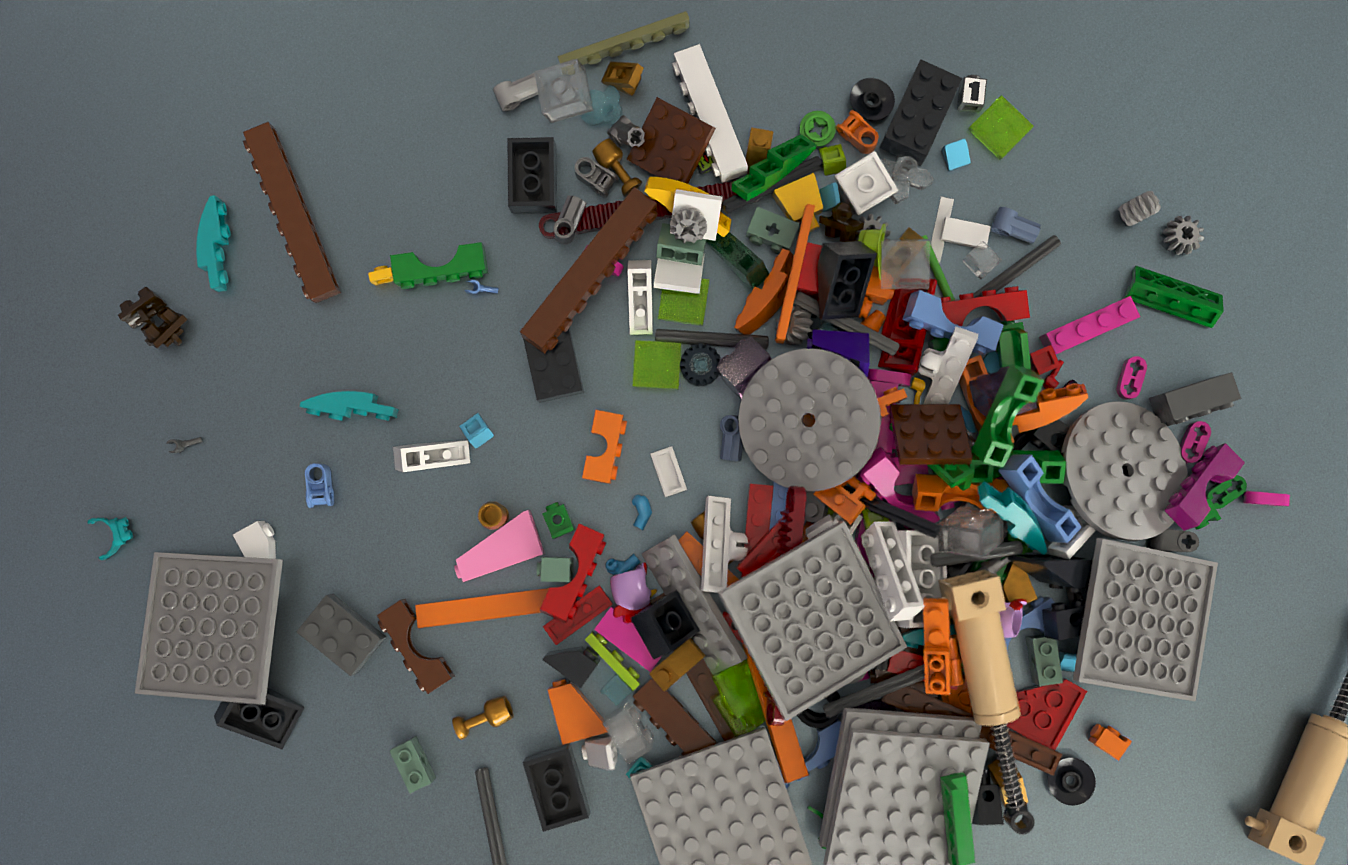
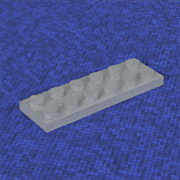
M675 534L643 552V558L665 595L677 590L697 624L700 632L691 637V639L706 655L703 659L711 673L720 672L748 658L710 593L701 591V578Z

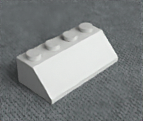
M940 530L936 538L918 531H898L922 600L924 598H940L941 592L938 580L947 578V566L933 567L930 555L946 552V530ZM923 609L911 620L895 621L897 627H924Z

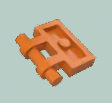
M853 476L851 479L833 488L815 491L813 495L851 525L866 507L859 500L862 497H866L869 501H872L876 493L865 482L862 483ZM849 484L855 491L853 494H850L843 487Z

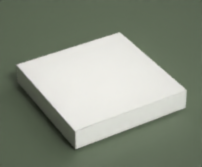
M875 151L834 176L858 216L899 191Z
M676 189L672 216L683 209H692L701 213L707 222V232L703 239L716 241L722 197ZM693 224L685 225L683 231L687 229L692 230Z
M704 256L702 266L658 258L654 288L699 294Z

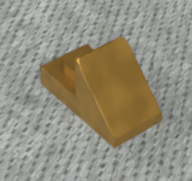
M610 61L601 82L633 96L641 80V73L644 68L638 63Z
M751 127L745 159L748 165V174L750 166L767 158V152L771 149L774 131Z

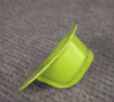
M885 224L882 225L881 229L862 230L858 241H861L877 253L874 266L878 267L880 280H882V251L885 240Z

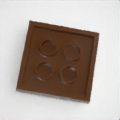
M656 97L641 128L645 132L644 143L640 147L633 146L626 160L657 177L673 179L688 184L716 128Z
M960 404L890 405L889 412L899 465L971 464L973 458Z

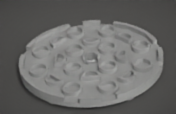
M799 349L781 354L758 370L743 394L739 409V431L745 451L762 474L786 488L790 486H803L806 491H821L838 486L851 479L866 465L878 443L881 410L875 390L866 375L855 364L833 352L820 349ZM807 413H811L815 417V424L812 427H807L803 423V417Z
M1128 402L1104 403L1080 415L1068 430L1061 452L1064 453L1063 458L1066 460L1064 486H1067L1072 497L1070 501L1076 511L1091 527L1113 539L1139 541L1164 532L1175 522L1164 511L1169 505L1168 500L1173 494L1179 492L1182 488L1180 484L1188 477L1186 462L1181 455V447L1174 434L1165 423H1161L1160 418L1139 405ZM1123 465H1127L1128 477L1123 474Z

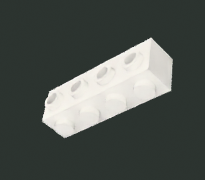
M894 521L873 522L861 535V539L869 559V565L876 579L877 588L884 602V608L890 621L911 620L925 606Z

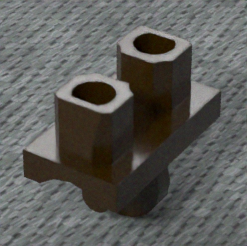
M840 202L832 208V216H819V223L826 225L825 236L840 237L841 242L856 241V231L864 229V222L851 218V207L845 202Z
M148 287L138 291L140 299L135 303L131 300H126L120 304L121 313L118 314L120 320L126 322L133 329L137 326L140 327L145 322L156 324L153 317L167 305L165 300Z
M163 307L157 313V316L163 321L159 327L153 322H148L141 328L142 333L146 337L144 341L149 346L152 345L157 349L162 344L167 348L172 343L180 346L182 341L179 336L184 332L180 326L188 319L183 314L176 313L169 307Z

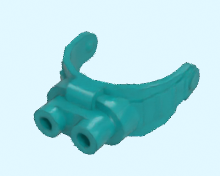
M126 517L122 519L91 518L88 520V524L102 521L113 532L112 546L105 555L103 554L98 557L100 560L109 558L118 551L121 545L126 544L127 540L133 538L131 530L127 529L129 521Z

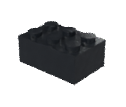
M554 137L507 138L508 207L511 213L557 212L556 143Z
M570 328L566 332H561L556 346L552 350L548 349L545 354L523 338L536 399L539 403L584 393Z
M571 744L524 759L523 766L543 832L589 818L591 811Z

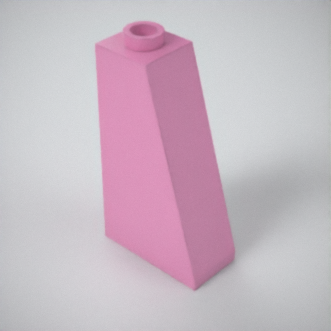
M531 510L522 512L456 559L457 565L454 568L458 579L462 578L463 582L544 555L545 552Z

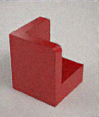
M1052 345L1030 353L1031 370L1037 375L1061 366Z

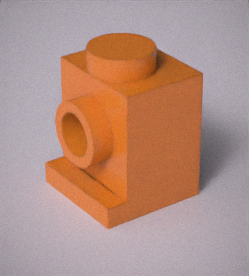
M1099 724L1092 728L1090 732L1091 737L1089 738L1091 743L1118 761L1132 742L1108 725L1107 728H1104Z

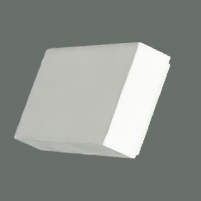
M945 217L940 241L985 250L991 226Z
M672 446L651 453L665 497L687 490Z

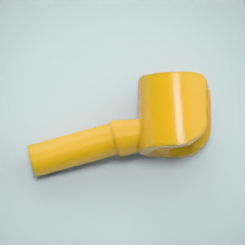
M917 377L913 378L910 386L911 389L916 390L914 404H920V397L926 386L925 381Z

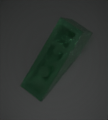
M730 232L725 237L717 233L716 241L706 239V243L752 290L754 287H758L769 275L764 262Z

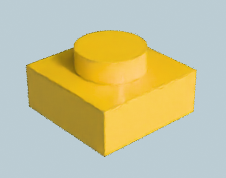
M388 266L376 267L373 272L368 273L370 282L375 286L393 281L392 268H388Z

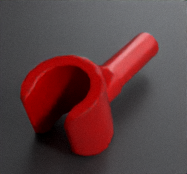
M1059 360L1061 366L1053 369L1043 379L1045 389H1054L1059 385L1055 377L1064 363L1062 360Z

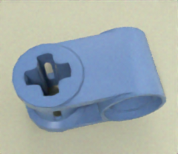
M322 463L310 464L305 470L306 503L308 508L324 504L333 506L334 491L330 468ZM317 467L323 473L319 480L314 477V470Z

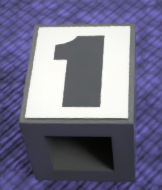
M979 75L964 76L959 85L957 110L977 113L982 110L985 104L987 79H983Z

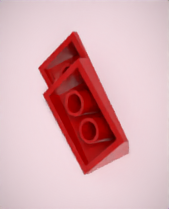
M897 278L895 291L890 301L881 334L899 343V349L894 356L882 351L878 367L889 371L911 374V377L918 372L927 330L912 328L909 326V322L902 319L911 293L922 290L934 295L937 285L936 279Z

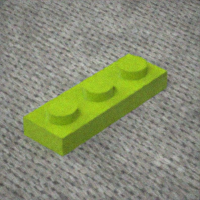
M592 631L585 638V641L633 691L640 685L641 681L638 679L640 674L632 666L629 668L625 666L622 662L624 660L623 656L616 649L611 651L606 646L608 641L605 637Z

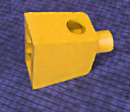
M814 173L773 191V199L786 218L797 223L802 221L805 206L807 204L815 205L810 232L820 227L815 216L822 213L823 204Z

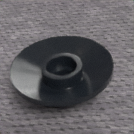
M865 78L853 86L850 93V104L853 110L859 113L863 119L879 121L886 118L892 112L895 97L892 89L884 81L876 78Z
M1074 757L1060 759L1054 775L1048 774L1047 778L1048 788L1054 798L1063 804L1071 806L1086 802L1094 793L1096 786L1095 775L1091 767L1083 760ZM1068 776L1073 777V782L1071 784L1066 783V778Z

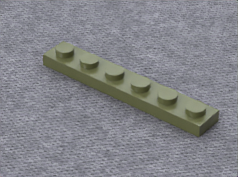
M687 11L558 56L562 72H573L587 63L590 65L596 64L604 57H616L622 54L624 50L630 48L632 50L639 49L644 43L650 41L659 42L665 36L673 33L675 35L681 34L689 28L690 19Z

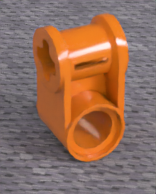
M851 110L844 122L835 127L836 131L859 152L869 154L876 148L879 138L878 132L859 113ZM869 137L873 143L865 144L862 138Z

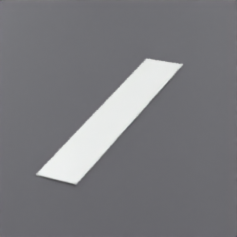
M941 197L931 240L932 249L939 263L945 241H940L944 218L951 216L954 199Z

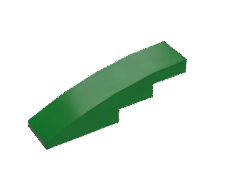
M800 134L768 150L767 158L750 166L749 174L732 182L731 190L746 201L754 198L782 180L799 166L817 148V145Z

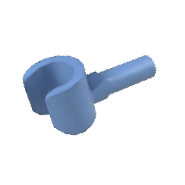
M477 280L466 281L474 285V289L472 291L465 290L466 293L474 294L479 291L498 293V288L480 285Z

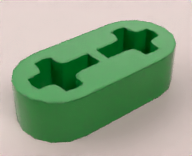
M1236 475L1231 480L1220 484L1217 483L1206 491V498L1212 500L1213 495L1222 493L1223 495L1217 499L1219 503H1213L1216 509H1221L1246 491L1247 483L1243 477ZM1232 482H1238L1235 490L1227 491L1232 486Z

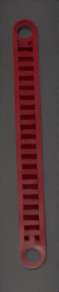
M732 182L697 187L710 195L721 196L722 201L736 195L731 190ZM759 198V199H757V200H755V201H753V202H751V203H749V204L756 203V202H758L761 198ZM654 200L657 203L658 212L654 221L672 218V213L668 211L666 206ZM623 201L586 207L575 235L600 231ZM561 212L547 214L540 219L539 230L544 237L555 239L554 232H546L544 225L547 221L556 222ZM562 227L558 233L565 236L571 230L567 227Z
M790 486L788 488L785 510L780 512L784 516V520L779 522V524L784 526L782 530H779V534L783 536L782 539L778 540V543L782 545V548L777 549V553L780 555L802 544L806 506V490L803 486ZM769 690L763 692V695L767 697L766 720L768 725L782 726L785 720Z

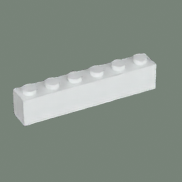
M700 44L674 53L675 62L672 63V68L675 76L680 75L682 80L679 84L683 96L687 95L690 102L687 105L690 114L716 128L705 149L707 157L711 156L714 162L711 164L715 177L719 176L721 183L748 174L747 162Z

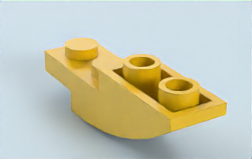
M649 177L644 190L651 199L657 200L666 206L671 213L673 212L676 189L708 194L687 183L662 177ZM720 212L717 233L725 237L730 232L731 219Z

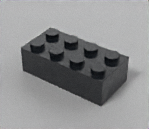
M920 59L879 148L921 166L932 147L962 78Z

